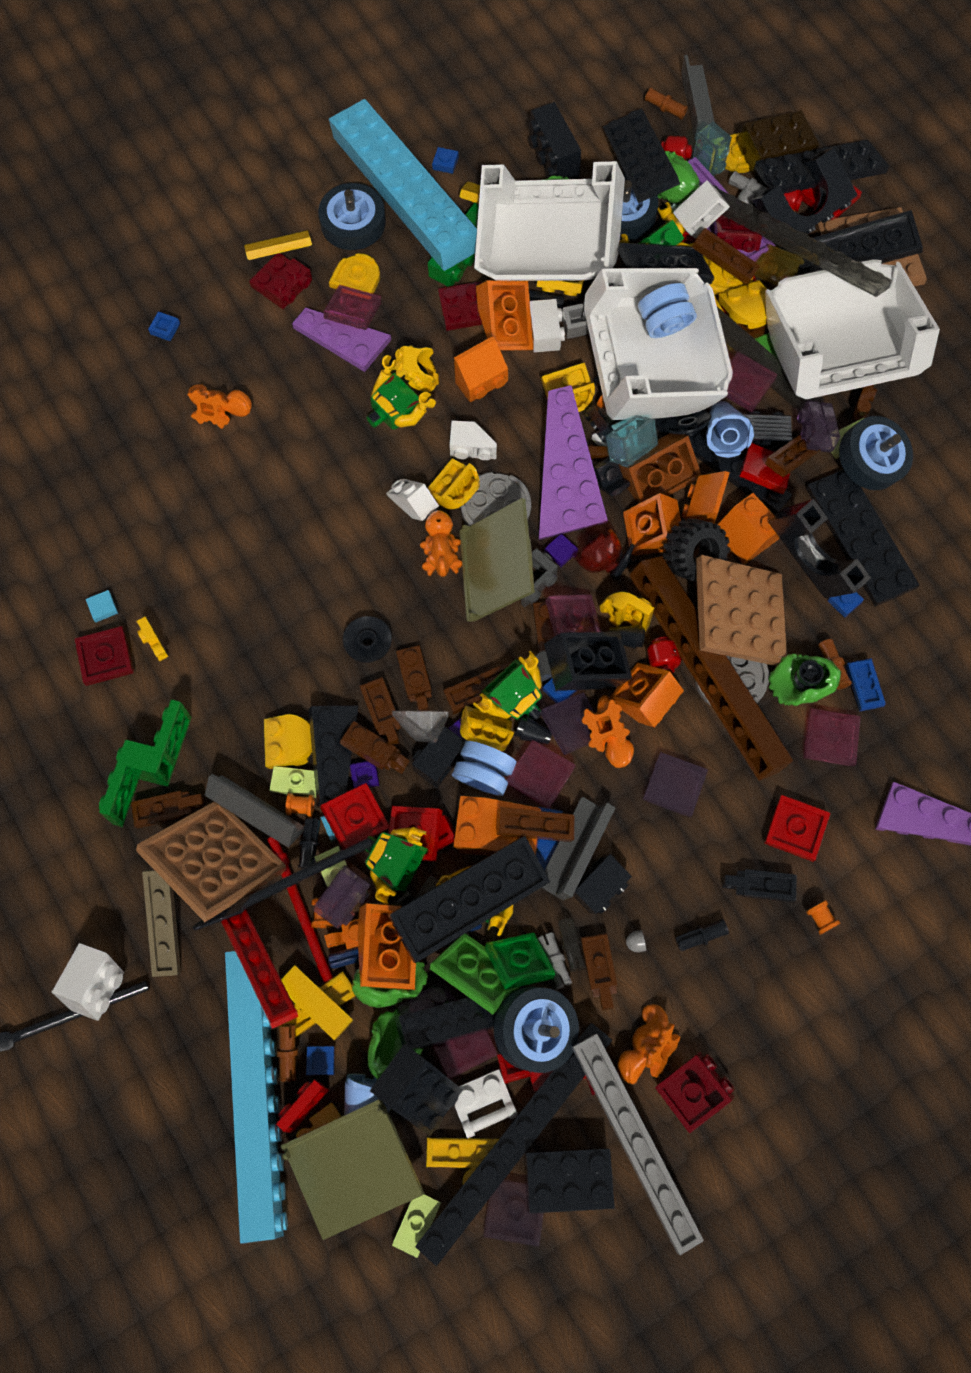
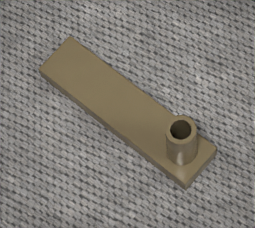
M145 870L142 872L152 977L179 975L181 967L174 892L155 870Z

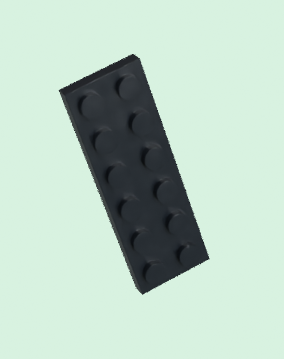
M642 108L603 126L605 135L626 179L632 182V191L638 203L680 185L679 178Z
M861 140L758 160L755 163L754 169L768 188L779 185L783 194L796 190L818 187L806 162L822 151L833 147L850 180L886 174L889 165L868 140Z
M912 210L778 247L777 252L784 278L868 260H882L881 264L923 253V246Z
M845 470L807 485V492L828 519L825 522L847 560L857 558L870 575L871 579L863 585V588L875 607L919 587L918 581L861 486L851 480Z
M522 836L388 914V917L413 963H417L550 883V880L526 836Z

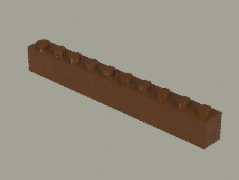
M662 556L641 561L629 576L643 598L654 607V616L668 638L674 641L680 657L758 781L779 773L791 764L793 759L725 655L700 650L698 611Z

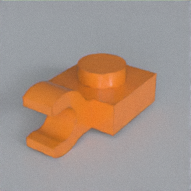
M359 919L342 923L343 932L324 935L327 947L332 948L342 944H346L347 949L358 947Z

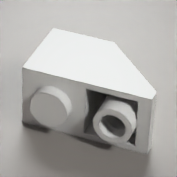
M452 421L450 457L458 459L479 458L480 460L497 458V443L476 422Z
M400 479L393 483L392 489L386 493L411 518L423 521L439 507L423 483Z

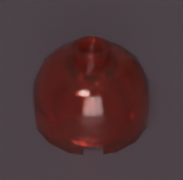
M611 527L607 529L608 535L605 536L601 533L581 549L583 551L581 552V557L578 554L573 557L585 571L599 573L605 570L609 573L618 565L616 560L621 555L622 546L620 539Z

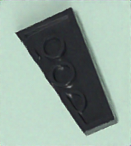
M311 706L308 708L317 807L347 791L352 751L342 746L340 741L353 721H357L359 706Z

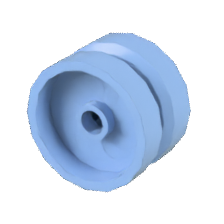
M674 283L652 291L639 302L638 308L642 318L647 320L645 326L651 338H662L679 332L697 318L692 303L687 302L690 297L684 284Z
M465 741L461 756L466 761L456 763L452 776L458 781L482 792L503 796L508 785L507 780L503 776L512 775L517 761L490 746L478 742Z

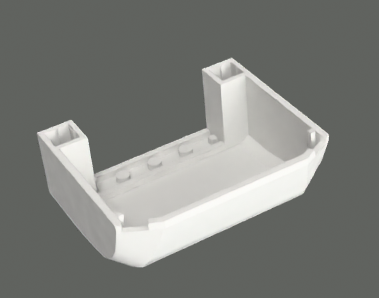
M617 161L594 162L592 179L515 181L504 165H482L474 268L496 281L591 280L596 278L602 268H613L618 257L617 249L620 241L625 181Z
M868 260L784 278L778 282L776 288L771 291L769 289L766 290V317L770 339L795 395L804 399L820 397L916 376L931 366L940 329L900 262H896V265L881 264L882 260Z
M602 268L585 293V316L606 413L612 420L654 419L689 415L714 405L728 395V384L732 379L733 371L713 289L708 282L704 283L697 274L699 272L697 268ZM674 283L684 284L690 297L687 302L692 303L697 318L679 332L662 338H651L645 326L647 320L642 318L639 311V302L658 288Z

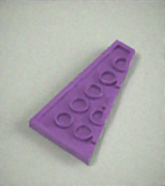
M571 385L548 391L539 540L607 523L608 521Z

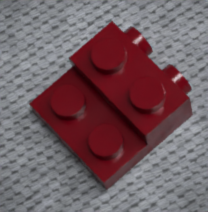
M727 209L714 221V234L729 245L745 252L759 251L763 234L758 211Z
M277 253L249 280V283L253 289L281 309H284L288 304L294 302L296 296L303 289L309 287L312 277L310 269L294 258L290 261L282 254Z
M701 1052L693 1056L655 1087L689 1134L729 1104L735 1097L732 1093L735 1090L732 1083L725 1076L721 1079L714 1070L717 1068L715 1061L710 1055L706 1054L703 1056Z

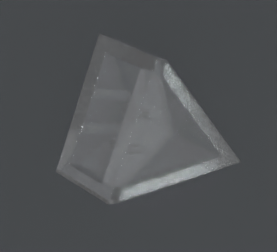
M392 711V716L415 741L436 743L448 719V712Z

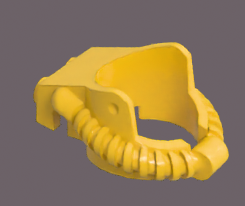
M412 345L402 346L400 349H397L395 352L396 375L400 378L405 375V379L409 380L408 384L416 390L424 392L433 391L439 384V375L436 373L435 366L430 358L434 353L433 349L428 347L418 349ZM417 362L420 363L427 370L428 374H425L423 371H421Z

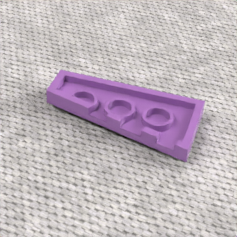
M305 308L292 323L293 329L364 372L391 341V335L309 308Z
M893 782L889 788L875 830H889L899 834H913L923 836V838H938L948 842L971 845V813Z

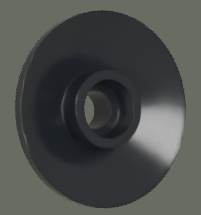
M699 411L689 415L671 417L665 422L664 427L668 433L685 434L691 437L697 434L698 430L709 424L711 415L706 411Z
M371 616L360 617L352 621L345 629L343 635V645L347 654L354 660L362 663L380 660L387 654L392 643L391 632L386 623ZM366 640L373 641L369 646L364 645Z

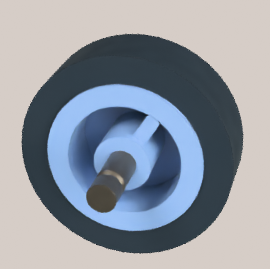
M623 174L625 181L620 240H622V234H627L629 241H633L645 236L653 228L656 222L659 201L658 195L638 203L632 191V182L627 180L625 174Z
M347 183L336 186L324 195L319 204L318 214L322 233L332 245L345 250L366 248L374 244L384 232L386 219L383 201L375 190L366 185Z
M870 416L862 419L843 435L839 446V456L846 474L856 484L869 490H883L907 475L913 462V449L907 434L898 424L885 417Z
M526 987L513 992L502 1002L495 1017L494 1038L499 1052L508 1063L522 1070L546 1073L559 1068L571 1057L574 1052L572 1046L577 1044L579 1024L573 1006L561 993L549 988Z

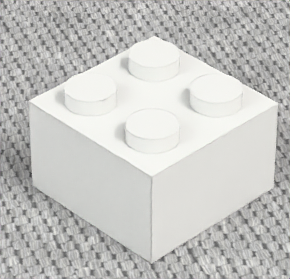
M79 943L52 993L71 1011L99 1021L101 1015L107 1011L110 998L115 989L121 985L124 972L107 953Z

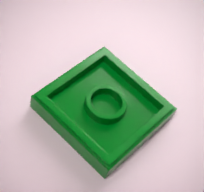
M535 933L486 943L485 950L505 990L554 979L555 971Z

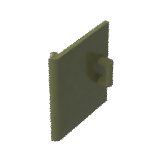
M524 498L513 502L471 526H462V529L459 531L467 621H477L535 593L531 540L529 539L526 500Z
M381 1099L281 1145L282 1150L285 1151L282 1157L284 1160L288 1159L323 1240L425 1194L386 1106Z

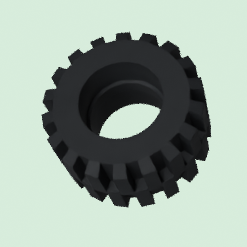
M687 518V521L681 520L679 526L674 525L671 528L673 532L667 534L666 538L668 541L664 543L663 547L666 549L663 557L667 559L666 563L671 568L672 573L678 577L697 582L696 558L704 555L728 561L727 553H730V547L727 544L730 541L728 537H725V530L720 529L721 526L693 518ZM700 541V550L694 559L693 552L695 546Z

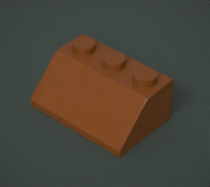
M670 433L618 462L623 478L630 482V487L627 489L638 504L659 493L669 496L698 479V476H701L689 436L685 434Z

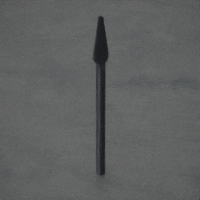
M367 837L238 900L235 904L206 922L201 920L193 925V930H198L236 916L246 908L372 847L370 839Z
M147 980L114 992L110 998L109 1006L150 990ZM68 1010L14 1032L3 1031L0 1033V1052L11 1049L18 1041L84 1015Z

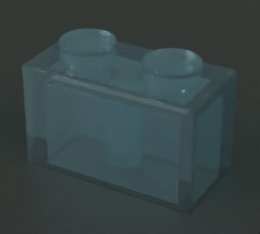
M713 121L697 133L693 158L696 157L712 176L720 174L727 165L726 160L730 151L729 147L732 137Z
M636 415L608 434L606 441L610 462L620 464L621 466H630L656 447L658 440L655 419Z

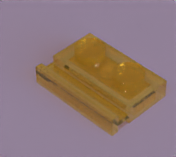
M769 245V250L766 253L763 252L756 261L760 267L754 276L778 286V282L784 278L794 277L798 272L797 268L799 265H803L805 262L801 256Z

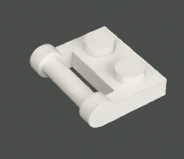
M500 1070L459 1086L463 1091L458 1097L455 1108L467 1139L475 1136L474 1133L509 1117L511 1120L518 1116ZM501 1099L503 1100L505 1107L471 1122L469 1121L467 1114Z

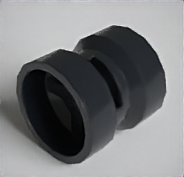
M812 660L803 662L793 675V685L801 692L810 688L815 689L824 676L823 668L819 663Z

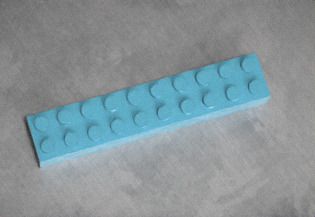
M366 99L329 118L336 142L443 271L475 254L477 228Z
M235 951L225 952L239 1231L240 1243L273 1240L284 1236L283 1230H287L288 1220L287 1213L282 1212V1200L286 1199L285 1183H280V1171L284 1170V1159L282 1153L278 1152V1142L282 1141V1130L276 1125V1113H280L279 1096H275L274 1085H278L279 1081L278 1070L273 1068V1057L277 1056L276 1041L271 1039L272 1028Z

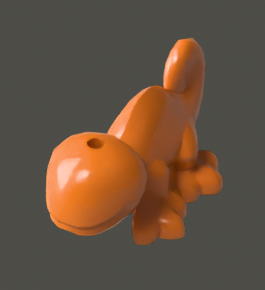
M197 384L190 387L188 391L190 400L197 405V410L191 414V418L196 419L199 424L211 421L222 429L230 422V418L225 414V411L238 417L247 416L251 411L252 403L250 398L240 390H233L226 395L218 390L208 391L203 384Z
M434 511L425 522V528L429 536L420 544V547L424 549V554L428 555L426 562L422 565V569L427 571L428 576H431L435 569L439 576H447L449 568L457 574L459 568L462 567V561L458 559L455 553L458 552L461 540L456 539L453 534H450L453 528L450 516L443 511Z
M602 695L598 700L596 713L589 709L584 710L585 716L582 719V723L588 725V729L592 730L590 734L592 740L589 742V747L596 748L599 752H604L605 750L608 761L615 768H623L631 762L634 754L633 744L626 739L630 730L624 728V723L619 721L622 706L616 704L607 695Z
M651 1004L643 1008L642 1018L647 1024L635 1031L632 1039L633 1050L624 1051L618 1059L617 1070L619 1076L628 1084H635L645 1067L650 1068L651 1075L657 1078L659 1074L664 1072L668 1058L677 1049L680 1036L678 1034L672 1035L675 1025L669 1023L666 1012L659 1005Z

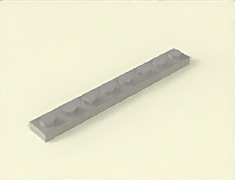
M593 1034L572 1046V1049L676 1253L682 1255L704 1240L598 1034Z

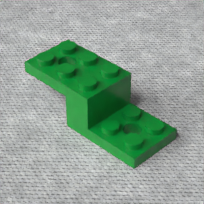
M171 700L169 707H165L162 715L163 724L161 730H158L154 737L155 747L125 740L123 747L121 746L118 749L116 755L117 764L114 771L112 770L109 774V786L106 795H103L99 802V813L113 825L123 827L139 780L168 787L192 718L181 702Z

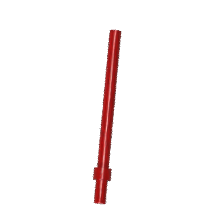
M272 837L268 838L271 851L286 865L285 871L281 874L282 878L291 875L290 861L287 853H283L281 845L277 840ZM295 884L287 888V891L322 980L326 983L333 979L314 928L311 927L309 915Z

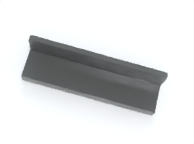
M684 55L681 76L694 140L715 138L717 131L703 65L690 66L688 55Z
M211 774L209 776L205 792L206 797L289 848L303 833L304 826L231 780L222 775L217 777Z
M584 797L580 798L572 814L575 815L574 841L558 842L544 870L550 883L541 888L563 901L573 896L615 810L614 806L605 803L599 807Z

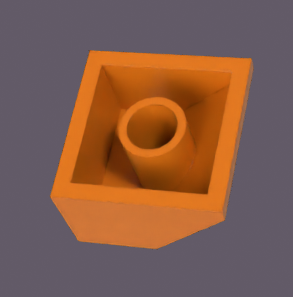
M494 336L454 357L455 383L469 402L483 398L488 392L495 388H501L508 381V367Z
M723 471L698 476L696 485L691 484L687 497L692 499L690 505L685 504L681 518H685V521H687V518L715 523L730 472Z
M659 493L623 512L629 546L630 544L635 545L631 555L666 552V549L663 548L664 543L668 541L666 536L668 533L671 534L673 532L671 528L674 525L679 526L681 521L678 501L676 499Z
M754 493L735 505L718 524L721 526L720 529L725 530V537L729 538L730 543L727 546L730 547L731 553L742 565L748 563L780 538L768 523L775 516Z
M637 663L631 670L632 679L618 686L609 698L622 706V711L638 723L655 728L671 706L676 703L684 690L670 671Z

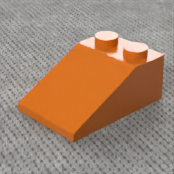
M486 281L476 286L478 312L487 339L494 336L500 351L533 350L528 281Z
M460 796L454 847L461 854L489 856L520 838L497 835V809L505 807L541 811V808L490 798ZM527 838L536 855L538 839Z
M366 903L359 908L358 952L360 987L415 990L416 963H413L388 917V914L402 906Z

